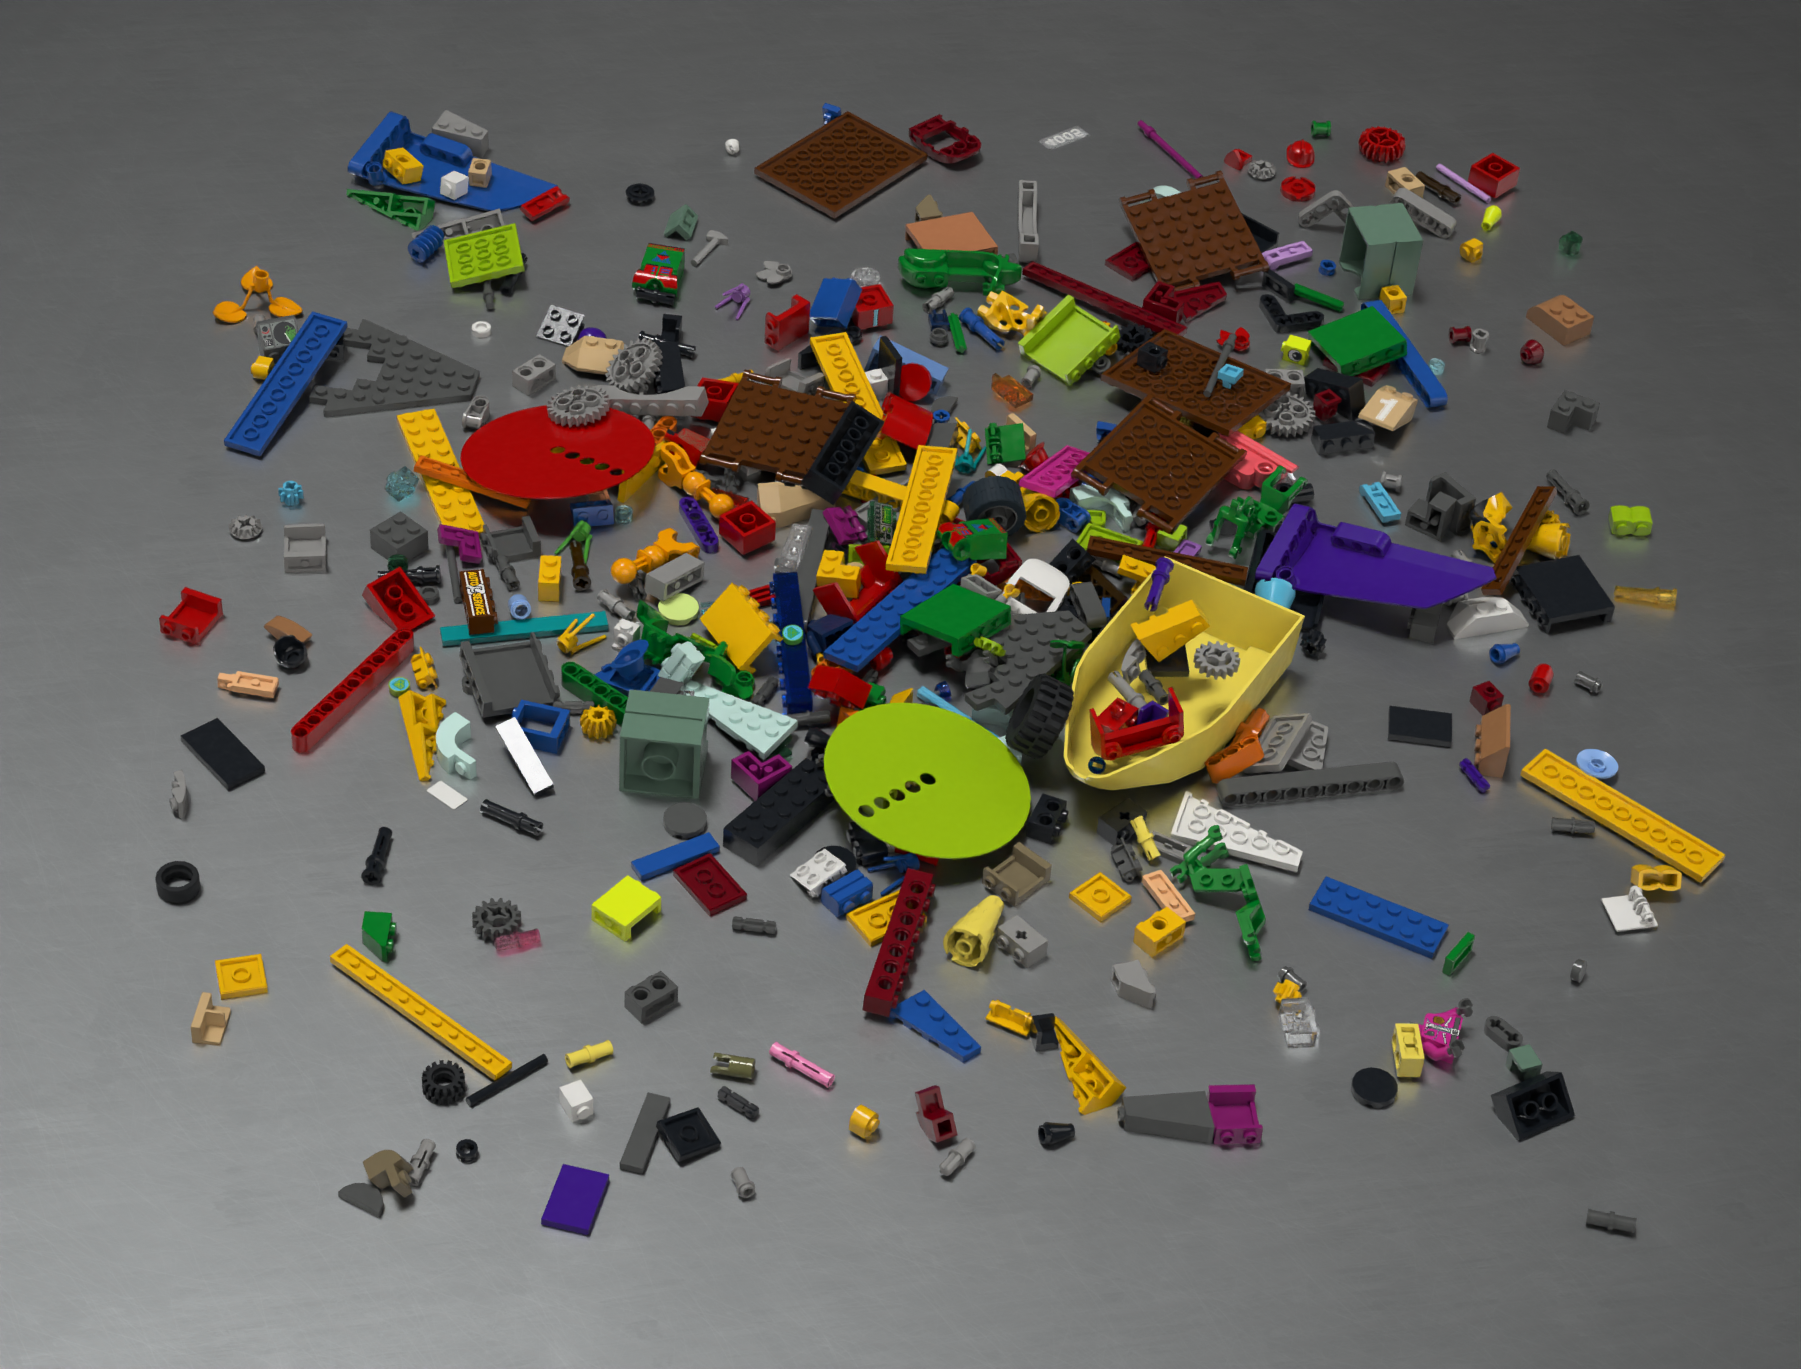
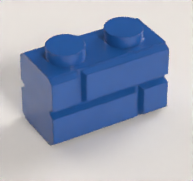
M857 869L822 888L821 902L827 909H830L833 915L839 917L844 913L853 911L854 907L860 904L868 903L873 895V883Z

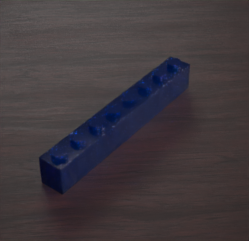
M773 573V582H769V593L774 595V598H771V610H775V614H772L773 624L780 629L779 634L781 637L783 629L788 625H797L803 630V640L800 644L788 645L782 640L779 642V646H776V656L781 658V662H778V674L783 675V678L780 679V691L785 693V695H782V708H786L787 716L788 714L806 713V710L812 712L813 699L812 691L808 688L810 674L798 573Z

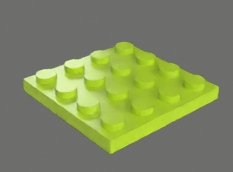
M515 223L443 240L452 288L481 283L485 280L497 279L502 276L525 271Z

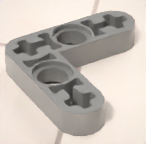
M1334 190L1300 211L1298 221L1300 226L1306 228L1335 212L1346 223L1347 213L1344 214L1341 210L1354 206L1340 191ZM1319 206H1323L1326 208L1322 212H1318L1316 210V208Z

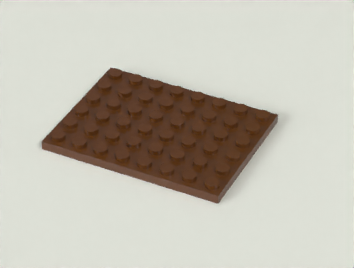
M847 111L755 167L754 174L835 219L926 161L927 153Z
M1166 329L1143 344L1145 345L1150 341L1168 350V363L1165 368L1153 373L1138 366L1137 357L1138 349L1140 348L1138 347L1101 374V381L1108 383L1110 386H1115L1142 400L1148 394H1152L1156 400L1175 411L1179 410L1182 412V417L1187 418L1189 421H1194L1205 428L1212 429L1228 437L1291 388V383L1228 356L1225 364L1244 369L1243 376L1235 384H1231L1230 389L1223 387V380L1218 379L1211 396L1205 397L1203 392L1221 353Z

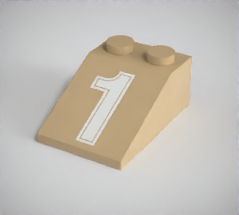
M1386 385L1375 392L1359 413L1358 418L1394 431L1412 420L1418 400L1413 398L1412 394L1397 392L1394 387Z

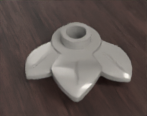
M764 261L765 270L755 273L757 278L764 281L767 280L768 284H777L792 276V270L789 265L780 264L775 261Z

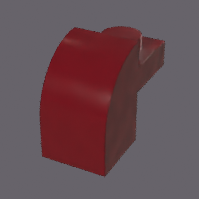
M934 1085L915 1092L919 1110L916 1112V1116L926 1136L936 1143L957 1136L953 1113L944 1109L940 1087Z

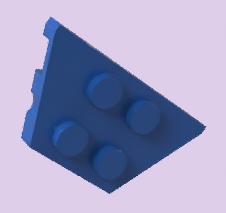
M606 664L601 667L600 672L594 675L628 697L630 689L650 691L660 678L658 676L660 669L645 664L643 671L632 681H627L625 677L619 675L616 669L610 668V664Z

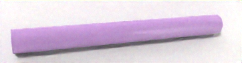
M1439 163L1436 166L1438 171L1484 202L1489 203L1491 201L1490 196Z

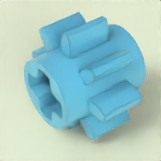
M287 481L283 483V488H278L280 502H284L288 506L297 505L299 499H304L302 485H298L295 481Z

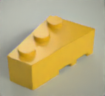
M1193 600L1169 608L1167 613L1158 617L1152 615L1149 617L1150 620L1137 624L1135 622L1130 624L1138 640L1158 662L1210 627L1202 610Z

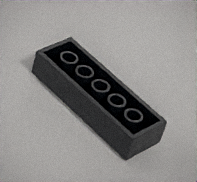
M851 401L800 484L834 505L885 422L854 401Z
M805 758L723 828V847L754 866H759L835 800L834 796L829 797L825 794L824 790L827 789L828 783L824 768Z

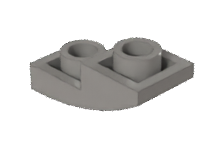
M1135 639L1122 662V675L1129 685L1139 676L1141 672L1139 663L1147 656L1144 645L1138 639Z
M182 770L174 772L175 781L171 782L172 798L169 799L172 811H176L179 819L184 818L187 810V791L184 773Z

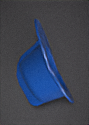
M640 639L626 645L619 652L615 660L612 661L610 668L616 669L619 675L625 677L627 681H632L645 668L643 655L649 646L648 641Z

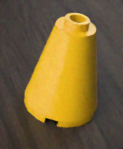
M1021 487L1020 490L1026 510L1024 525L1034 532L1051 529L1060 517L1058 502L1053 497Z
M1568 523L1540 524L1527 550L1552 560L1560 559L1563 555L1567 556L1571 534L1567 533V528H1570V525Z

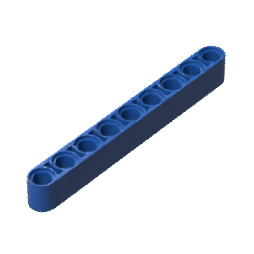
M1382 300L1363 302L1361 310L1373 306L1407 340V355L1393 361L1425 407L1432 408L1446 405L1448 397L1445 389Z

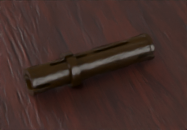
M1422 171L1416 174V177L1425 187L1437 193L1440 198H1445L1453 204H1458L1461 200V195L1450 189V186L1441 184Z

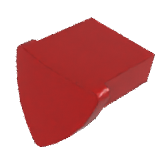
M1240 149L1232 150L1224 158L1225 164L1237 170L1243 169L1244 166L1252 162V155Z

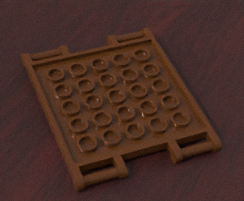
M1221 170L1216 171L1215 174L1194 180L1193 178L1187 179L1186 183L1189 191L1157 199L1155 190L1150 189L1146 193L1119 198L1120 207L1156 282L1161 281L1175 286L1174 292L1200 286V280L1229 272L1235 281L1242 276L1260 271L1263 273L1269 271L1268 262L1265 261ZM1214 181H1217V182H1218V183L1211 184V185H1207V186L1200 187V188H1196V187H1195V186L1203 185V184L1210 183V182H1214ZM1150 199V201L1145 203L1137 204L1130 207L1128 206L1129 204Z
M745 369L704 453L701 454L700 464H710L732 469V472L736 473L739 472L741 466H747L776 473L775 482L782 483L784 481L801 485L800 482L851 401H856V394L850 393L848 395L826 390L822 386H818L815 396L781 388L782 377L776 376L773 378L751 373V370Z
M1148 394L1073 469L1071 477L1080 479L1095 488L1102 496H1105L1111 487L1142 505L1136 514L1137 517L1146 519L1164 530V532L1172 535L1175 529L1240 461H1243L1247 451L1243 448L1239 449L1220 438V435L1216 432H1213L1208 438L1179 421L1182 417V412L1173 410L1156 400L1154 395ZM1083 471H1086L1087 473H1089V474H1091L1092 476L1096 477L1097 479L1101 480L1102 482H1104V484H1102V483L1098 482L1097 480L1093 479L1092 477L1088 476V475L1085 474ZM1148 511H1152L1153 513L1157 514L1158 516L1162 517L1170 523L1168 524L1164 522L1163 520L1159 519L1158 517H1156Z

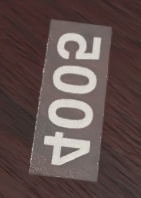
M1075 126L1038 141L1051 150L1089 134L1079 126Z

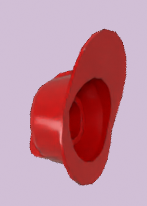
M1304 139L1287 147V161L1297 168L1310 167L1314 163L1312 145L1304 141Z
M1041 442L1026 455V460H1022L1019 467H1022L1029 473L1046 461L1049 457L1043 448L1045 443Z

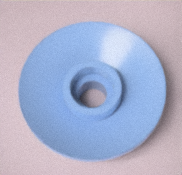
M1585 749L1577 755L1576 763L1578 767L1589 776L1606 779L1613 777L1618 771L1617 761L1604 751Z

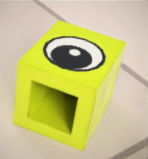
M1290 335L1287 341H1283L1281 352H1283L1282 360L1304 366L1310 353L1311 340Z

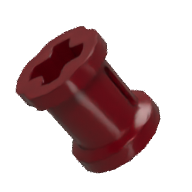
M1470 326L1457 329L1455 327L1449 328L1448 335L1451 344L1456 343V341H1471L1472 332Z

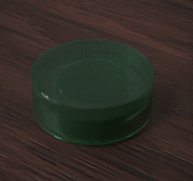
M400 554L390 556L387 565L388 570H395L398 567H401L402 570H408V559Z

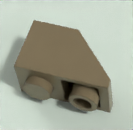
M931 194L927 195L916 206L915 222L943 217V213L939 211L938 204L934 201Z

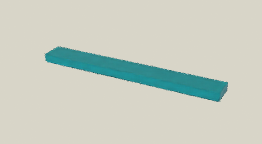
M600 611L498 621V624H494V633L469 635L467 625L440 627L442 646L461 645V642L470 641V644L530 638L531 632H534L536 637L562 635L574 619H578V622L570 632L576 629L591 614H595V617L578 633L608 630L606 612Z

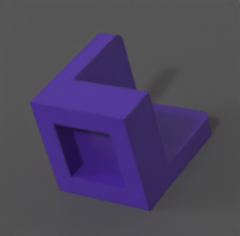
M1152 700L1140 708L1136 725L1168 717L1169 710Z

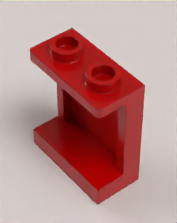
M796 294L791 299V308L778 316L770 312L766 313L765 344L780 351L809 333L810 302Z
M184 587L181 591L182 601L168 617L160 616V631L166 635L198 645L223 615L222 599Z

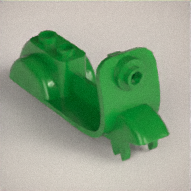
M908 248L905 249L904 256L898 258L900 274L908 284L917 288L946 287L948 282L982 283L983 296H988L991 291L1000 294L1001 291H1005L1006 285H1012L1021 280V265L1009 262V255L1007 254L1005 258H1002L1001 254L996 255L982 251Z

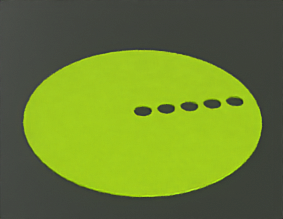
M887 703L872 706L854 713L840 723L833 731L825 748V777L837 803L861 828L898 849L941 859L976 857L995 851L1009 843L1020 832L1027 820L1031 802L1030 787L1017 758L990 731L952 711L918 703ZM922 774H929L935 778V783L931 785L925 784L921 781L920 776ZM914 782L918 784L920 791L916 793L908 791L905 788V783ZM899 790L905 795V799L901 801L894 800L889 792ZM876 798L886 799L890 806L886 809H881L874 804V800ZM861 806L870 807L874 811V815L865 817L859 813L858 809Z

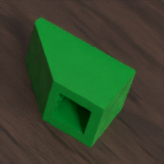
M365 911L362 923V943L382 962H387L388 953L393 952V939H391V936L396 935V922L392 921V913Z

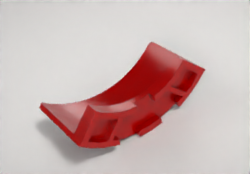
M887 393L881 406L883 413L886 414V416L883 415L881 420L885 423L876 437L883 440L887 436L915 450L918 449V445L925 446L932 426L933 413L895 394Z

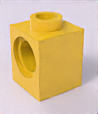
M1399 285L1381 287L1379 300H1382L1391 314L1403 313L1407 297Z

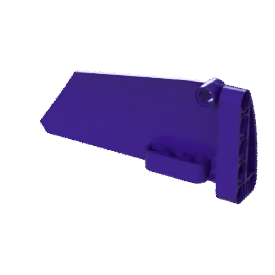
M1296 503L1293 504L1258 565L1255 574L1256 581L1265 579L1264 582L1271 581V578L1283 579L1292 584L1293 590L1418 609H1428L1445 603L1497 579L1493 567L1395 544L1382 531L1340 522L1337 527L1320 523L1315 509Z

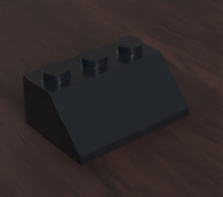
M1546 1071L1491 1095L1497 1117L1517 1140L1524 1139L1575 1116L1562 1072Z

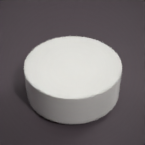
M478 321L472 325V334L477 338H486L491 334V326L487 322Z

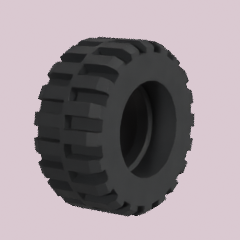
M1045 673L1036 675L1023 691L1013 710L1006 730L1007 734L1005 735L1007 745L1033 759L1043 758L1051 750L1054 742L1057 741L1068 719L1074 700V691L1071 686Z

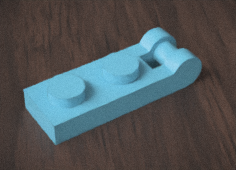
M1373 482L1372 485H1360L1359 492L1361 496L1366 498L1382 523L1400 519L1401 512L1380 482Z

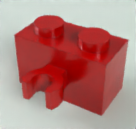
M1117 697L1098 716L1104 733L1136 726L1139 708Z

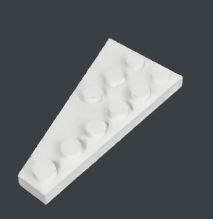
M1186 790L1170 838L1195 846L1196 842H1200L1208 836V830L1211 826L1219 825L1223 839L1215 842L1208 850H1213L1218 843L1224 842L1229 855L1297 872L1303 851L1282 840H1274L1268 837V833L1263 830L1256 831L1250 827L1248 822L1223 809L1216 810L1209 806L1208 801L1204 799L1199 801L1192 797V793Z

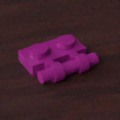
M850 505L844 507L843 510L841 507L826 508L822 512L840 545L855 544L858 537L861 542L868 540L865 527L860 524L857 519L858 514L852 510Z

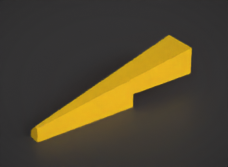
M409 690L399 696L398 699L419 780L428 781L431 779V775H429L430 768L434 765L432 757L436 752V733L439 722L444 715L442 707L446 705V700L432 693L425 697Z
M1055 1016L1054 1028L1062 1050L1060 1054L1068 1079L1072 1081L1074 1087V1097L1078 1099L1080 1105L1078 1108L1079 1112L1086 1115L1112 1106L1124 1092L1126 1086L1060 1018Z

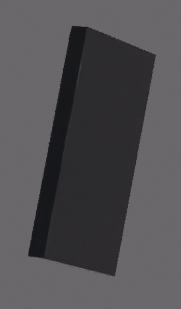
M218 718L180 735L181 742L227 790L265 772V766Z

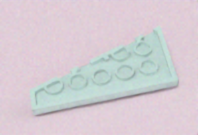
M689 680L684 685L686 695L710 698L708 719L712 718L715 720L718 727L737 741L742 740L746 743V747L749 750L757 751L759 757L763 760L798 727V720L698 682Z

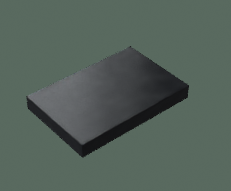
M882 336L879 343L878 369L881 368L888 378L887 393L890 392L899 396L902 357L889 338Z
M1389 706L1388 739L1451 747L1452 713Z

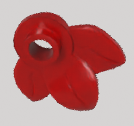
M1240 327L1235 332L1237 338L1234 342V349L1244 351L1250 346L1248 341L1250 335L1244 328ZM1220 330V339L1216 342L1223 346L1225 340L1232 333Z

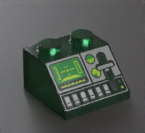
M870 501L867 508V543L879 540L881 545H889V548L891 547L895 532L893 531V523H896V511H893V505Z

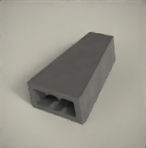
M1205 1091L1122 1097L1121 1107L1117 1108L1118 1120L1122 1121L1125 1131L1212 1143L1215 1127Z

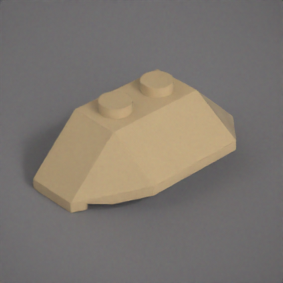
M583 336L565 349L562 363L567 364L576 371L605 375L608 373L606 368L611 366L608 362L614 360L613 355H618V349H624L625 343L620 340Z

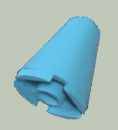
M1271 578V581L1264 582L1265 579H1262L1256 584L1255 595L1290 609L1296 591L1292 589L1291 583L1283 579Z

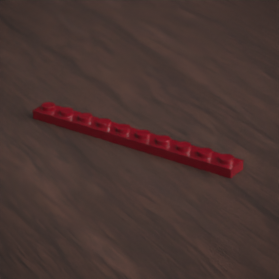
M1032 261L1022 270V275L1029 277L1031 280H1036L1045 286L1057 289L1061 293L1069 294L1078 300L1106 310L1108 313H1113L1122 319L1134 322L1138 326L1145 325V328H1150L1155 333H1160L1166 329L1182 337L1187 334L1188 327L1036 262Z

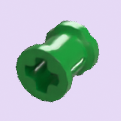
M1312 121V136H1330V121Z

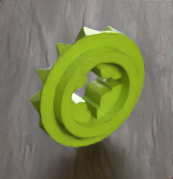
M980 637V639L975 638L974 640L976 647L982 650H990L996 656L1002 657L1006 653V650L1003 649L1004 646L990 639Z

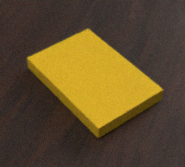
M900 890L846 913V919L870 947L883 942Z

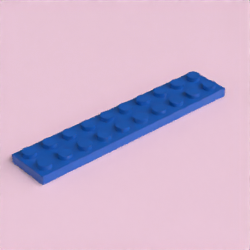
M311 312L224 439L225 446L257 456L262 455L347 329V321Z
M943 546L930 558L926 574L912 573L823 652L824 658L859 672L901 634V615L950 585H956L961 581V577H965L971 572V565L977 563V560L968 558L964 561H958Z

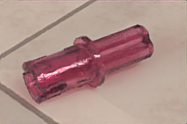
M537 928L520 933L514 931V934L495 938L494 945L497 951L515 947L521 949L524 945L540 943V933Z

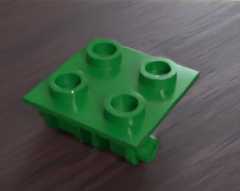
M990 423L989 427L985 428L988 465L1026 460L1023 423L1004 426Z

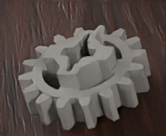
M1209 641L1207 646L1201 644L1200 648H1196L1193 662L1195 663V668L1199 669L1200 674L1207 673V678L1212 675L1215 680L1220 676L1226 679V675L1232 677L1234 672H1238L1240 665L1239 652H1234V647L1228 648L1227 643L1220 645L1219 641L1216 644H1212Z

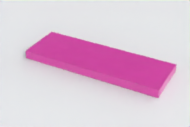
M1066 445L1022 477L1019 486L1055 498L1079 480L1071 477V473L1089 452Z

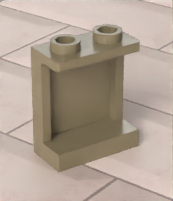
M1018 842L1013 846L1012 856L993 870L988 866L983 869L982 884L1015 907L1050 880L1052 865Z

